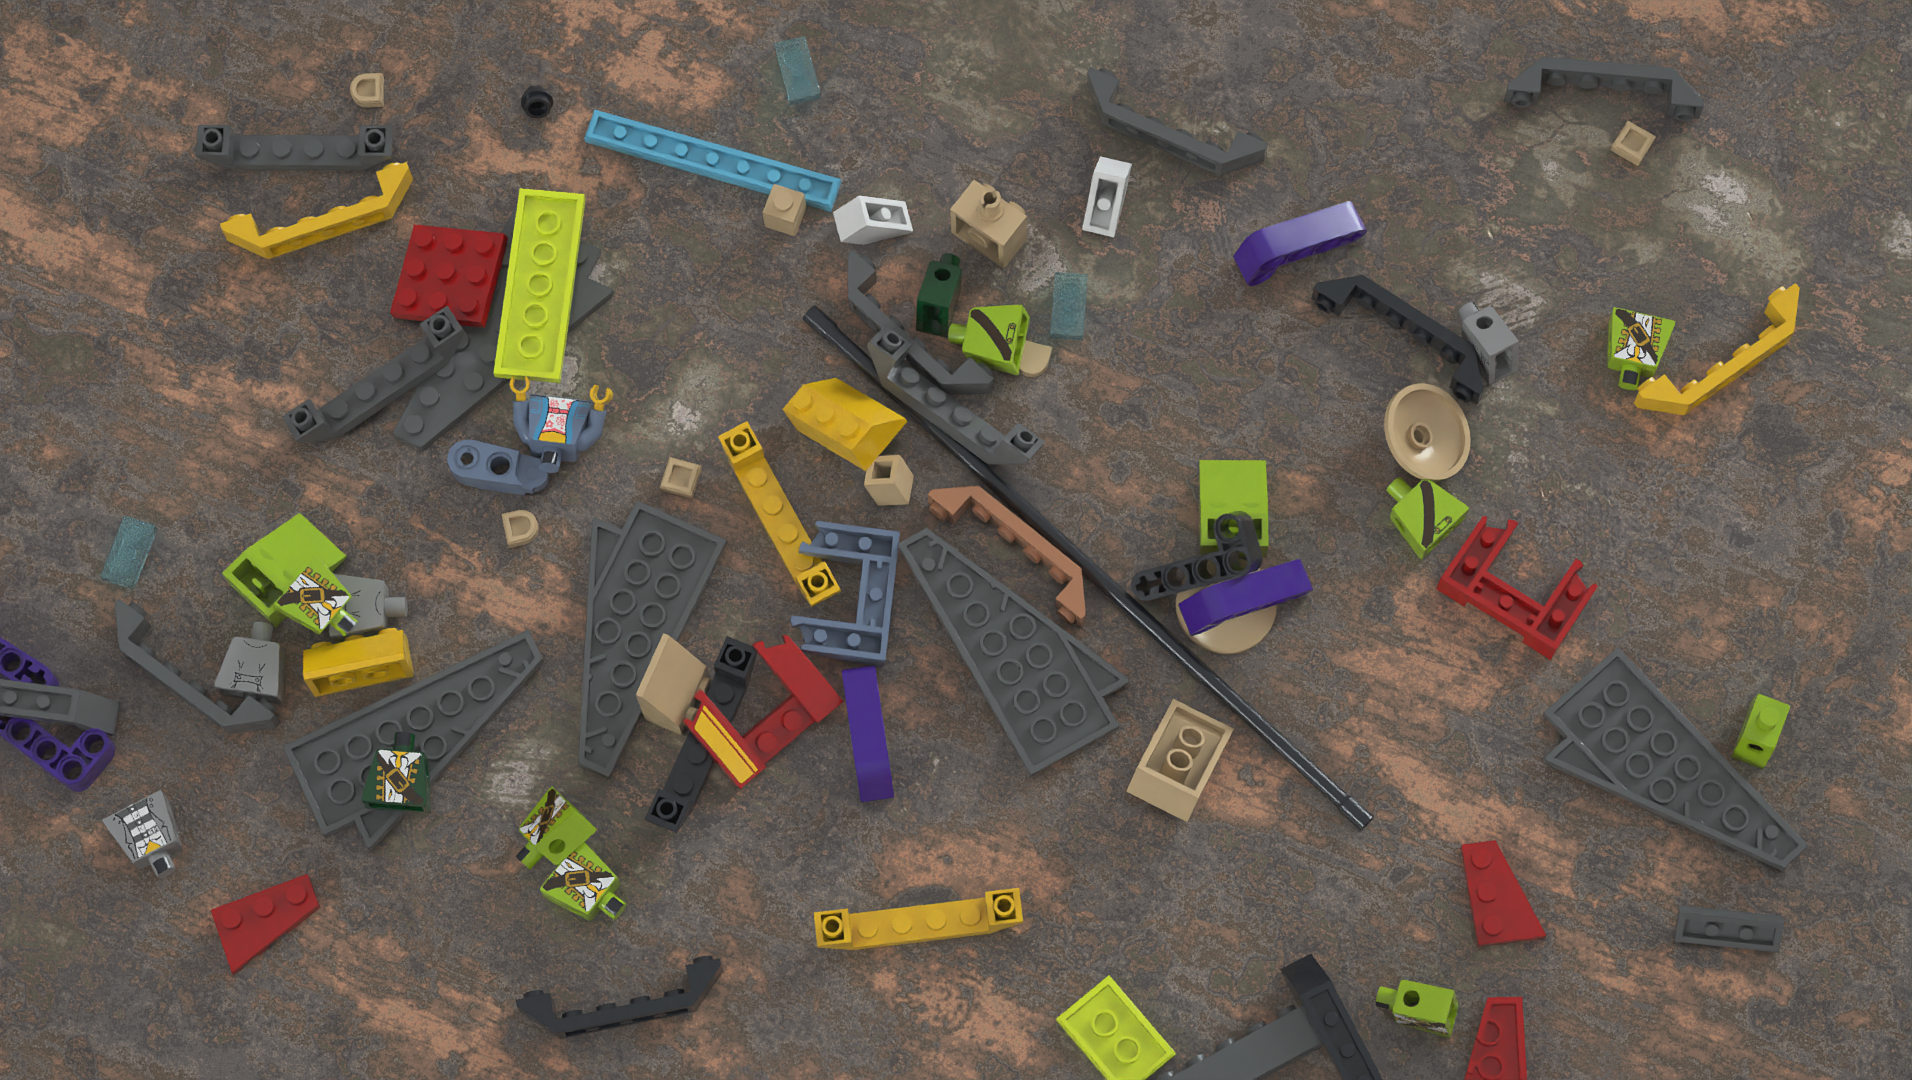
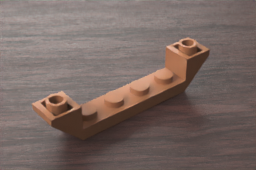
M980 486L932 489L928 493L929 510L939 520L944 521L947 519L954 525L965 511L972 506V512L983 522L990 520L998 527L997 532L1010 543L1015 541L1024 548L1022 551L1027 558L1036 564L1040 561L1048 567V573L1054 580L1060 584L1066 582L1068 585L1055 599V608L1058 609L1056 613L1067 624L1072 625L1075 623L1080 628L1083 627L1086 620L1082 568Z

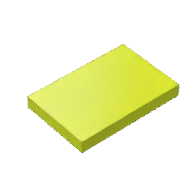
M1110 975L1056 1018L1058 1024L1106 1080H1147L1176 1056L1174 1050Z

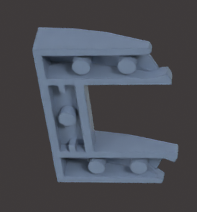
M817 521L814 527L819 530V533L810 545L803 541L798 553L862 566L856 619L854 624L791 615L790 623L792 628H800L805 642L804 645L800 646V650L831 659L883 667L886 661L898 554L897 544L899 543L900 532Z

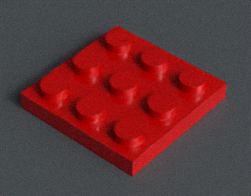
M414 224L390 314L397 319L425 321L448 306L460 325L485 328L508 243L505 233Z

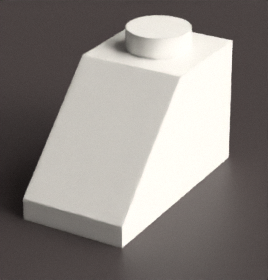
M1100 156L1093 173L1082 230L1110 237L1115 236L1127 191L1131 163Z
M857 196L833 212L840 241L845 243L865 245L906 235L913 231L905 201Z

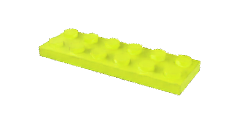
M519 189L493 372L496 378L511 379L514 376L515 379L525 380L526 376L530 381L561 383L586 201L585 194Z

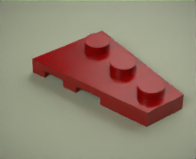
M1496 840L1461 845L1460 849L1477 948L1545 939L1547 935Z
M308 874L211 910L233 975L242 970L243 966L255 956H260L269 949L268 946L283 934H288L321 908Z
M1487 997L1464 1080H1527L1522 997Z

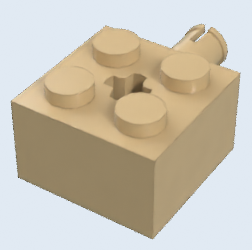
M973 180L950 209L951 233L1004 269L1027 240V216L1021 206L1012 201L1007 203L992 186L986 183L981 185Z

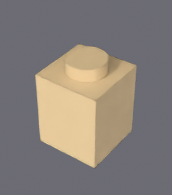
M773 184L762 212L765 227L796 236L807 208L805 194Z
M901 455L878 456L866 471L864 486L878 506L909 504L914 475Z

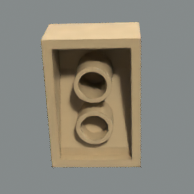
M664 633L638 688L636 697L645 721L682 735L686 727L683 723L684 717L693 721L698 709L694 708L697 703V699L693 698L695 692L702 689L706 694L711 679L708 678L709 674L706 665L671 636Z
M1173 699L1137 766L1126 792L1188 822L1234 728Z

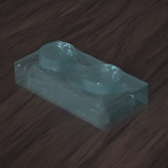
M805 36L774 43L790 106L820 99L821 92Z
M1055 272L1050 338L1083 340L1088 274Z
M124 516L100 575L102 580L134 590L158 530L157 527L153 524Z

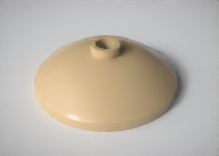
M1425 383L1407 386L1392 397L1385 413L1384 430L1390 451L1401 467L1421 480L1429 479L1430 481H1441L1460 471L1468 458L1471 439L1467 419L1458 403L1444 390Z
M1238 558L1239 565L1246 568L1248 562ZM1209 560L1207 570L1212 576H1215L1217 571L1216 565L1213 561ZM1186 576L1182 580L1181 584L1185 583ZM1218 583L1177 593L1176 615L1183 632L1195 645L1214 654L1233 655L1252 649L1267 636L1275 620L1277 605L1227 620L1206 632L1190 636L1178 604L1195 593Z

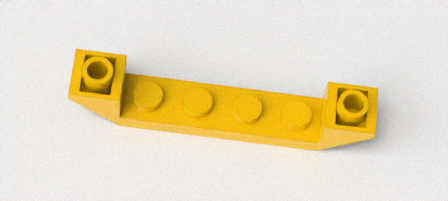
M407 162L388 164L382 170L376 172L383 192L382 196H368L361 199L359 203L348 207H334L327 214L318 217H304L297 224L285 228L274 227L261 236L251 213L247 215H233L226 222L220 223V226L228 242L266 259H271L391 219L411 185L413 177Z
M1795 283L1787 289L1782 286L1768 297L1769 303L1764 313L1774 325L1766 328L1758 336L1759 341L1751 346L1745 343L1732 354L1733 359L1726 364L1722 361L1716 363L1706 372L1708 375L1700 382H1697L1696 379L1692 380L1680 390V393L1665 374L1657 380L1653 377L1649 378L1637 388L1639 392L1634 401L1636 407L1686 415L1789 343L1795 330L1800 289Z
M748 421L719 435L718 439L740 485L797 588L812 607L841 592L825 561L822 562L821 558L798 553L803 541L808 545L812 542L767 463L763 448Z
M1019 888L985 892V898L853 914H849L848 908L814 912L818 948L859 950L990 934L1023 923Z

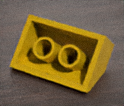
M838 378L803 384L783 408V411L797 431L864 471L871 466L907 423L906 418Z
M396 628L380 630L378 635L364 637V635L349 636L344 639L345 642L336 644L319 642L311 646L312 649L303 650L304 681L315 697L414 677L408 639L403 630L398 631Z

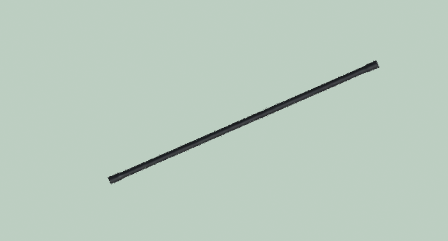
M814 305L805 313L803 321L823 339L828 340L1039 535L1082 568V574L1328 798L1338 808V811L1354 826L1362 831L1374 818L1371 812L1337 785L987 463L882 387L872 358L844 334L837 324L820 308Z

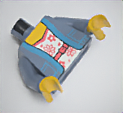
M513 376L509 385L511 390L516 393V399L513 400L514 426L522 443L530 446L531 455L541 458L539 466L541 470L548 473L558 472L561 460L577 461L581 452L587 451L601 437L606 416L604 405L613 398V392L610 388L606 389V396L602 400H599L597 397L599 385H594L590 390L592 401L530 394L529 399H526V393L531 386L530 380L525 376L526 387L518 391L514 386L515 378Z

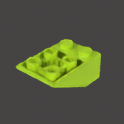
M1199 460L1200 555L1219 550L1214 534L1216 519L1225 513L1243 511L1251 516L1262 557L1267 558L1269 535L1266 460ZM1231 519L1229 530L1233 535H1237L1239 531L1238 524L1235 520ZM1239 552L1238 557H1246L1243 552Z
M299 513L247 548L222 574L229 585L276 628L287 616L272 607L273 604L314 556L317 555L331 572L347 556Z

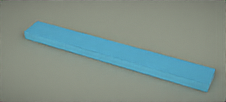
M594 110L584 137L585 142L765 194H770L773 184H777L804 193L807 206L832 212L841 186V179L599 110Z

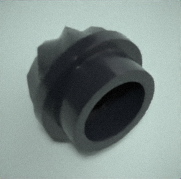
M540 85L537 87L530 86L521 97V107L531 118L539 119L547 116L553 106L551 93Z

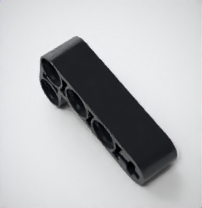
M1233 511L1219 516L1214 524L1218 551L1136 573L1131 581V590L1134 596L1142 601H1149L1257 571L1262 564V553L1251 516L1243 511ZM1231 519L1235 520L1238 524L1239 531L1237 535H1233L1229 530ZM1239 552H1243L1247 557L1248 563L1246 568L1241 567L1238 563L1237 557ZM1209 560L1213 561L1216 565L1217 571L1215 576H1212L1207 570ZM1178 568L1182 569L1186 575L1184 584H1181L1177 579L1176 573ZM1161 578L1162 585L1148 587L1147 581Z

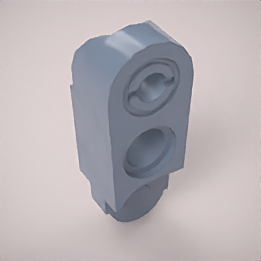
M462 440L455 443L448 453L447 462L454 478L465 486L526 496V493L534 494V492L542 490L549 481V473L541 470L539 467L541 461L539 458L522 455L517 450L475 440ZM461 458L472 459L473 462L465 465L461 462ZM506 464L510 466L505 474L497 475L493 473L498 465Z

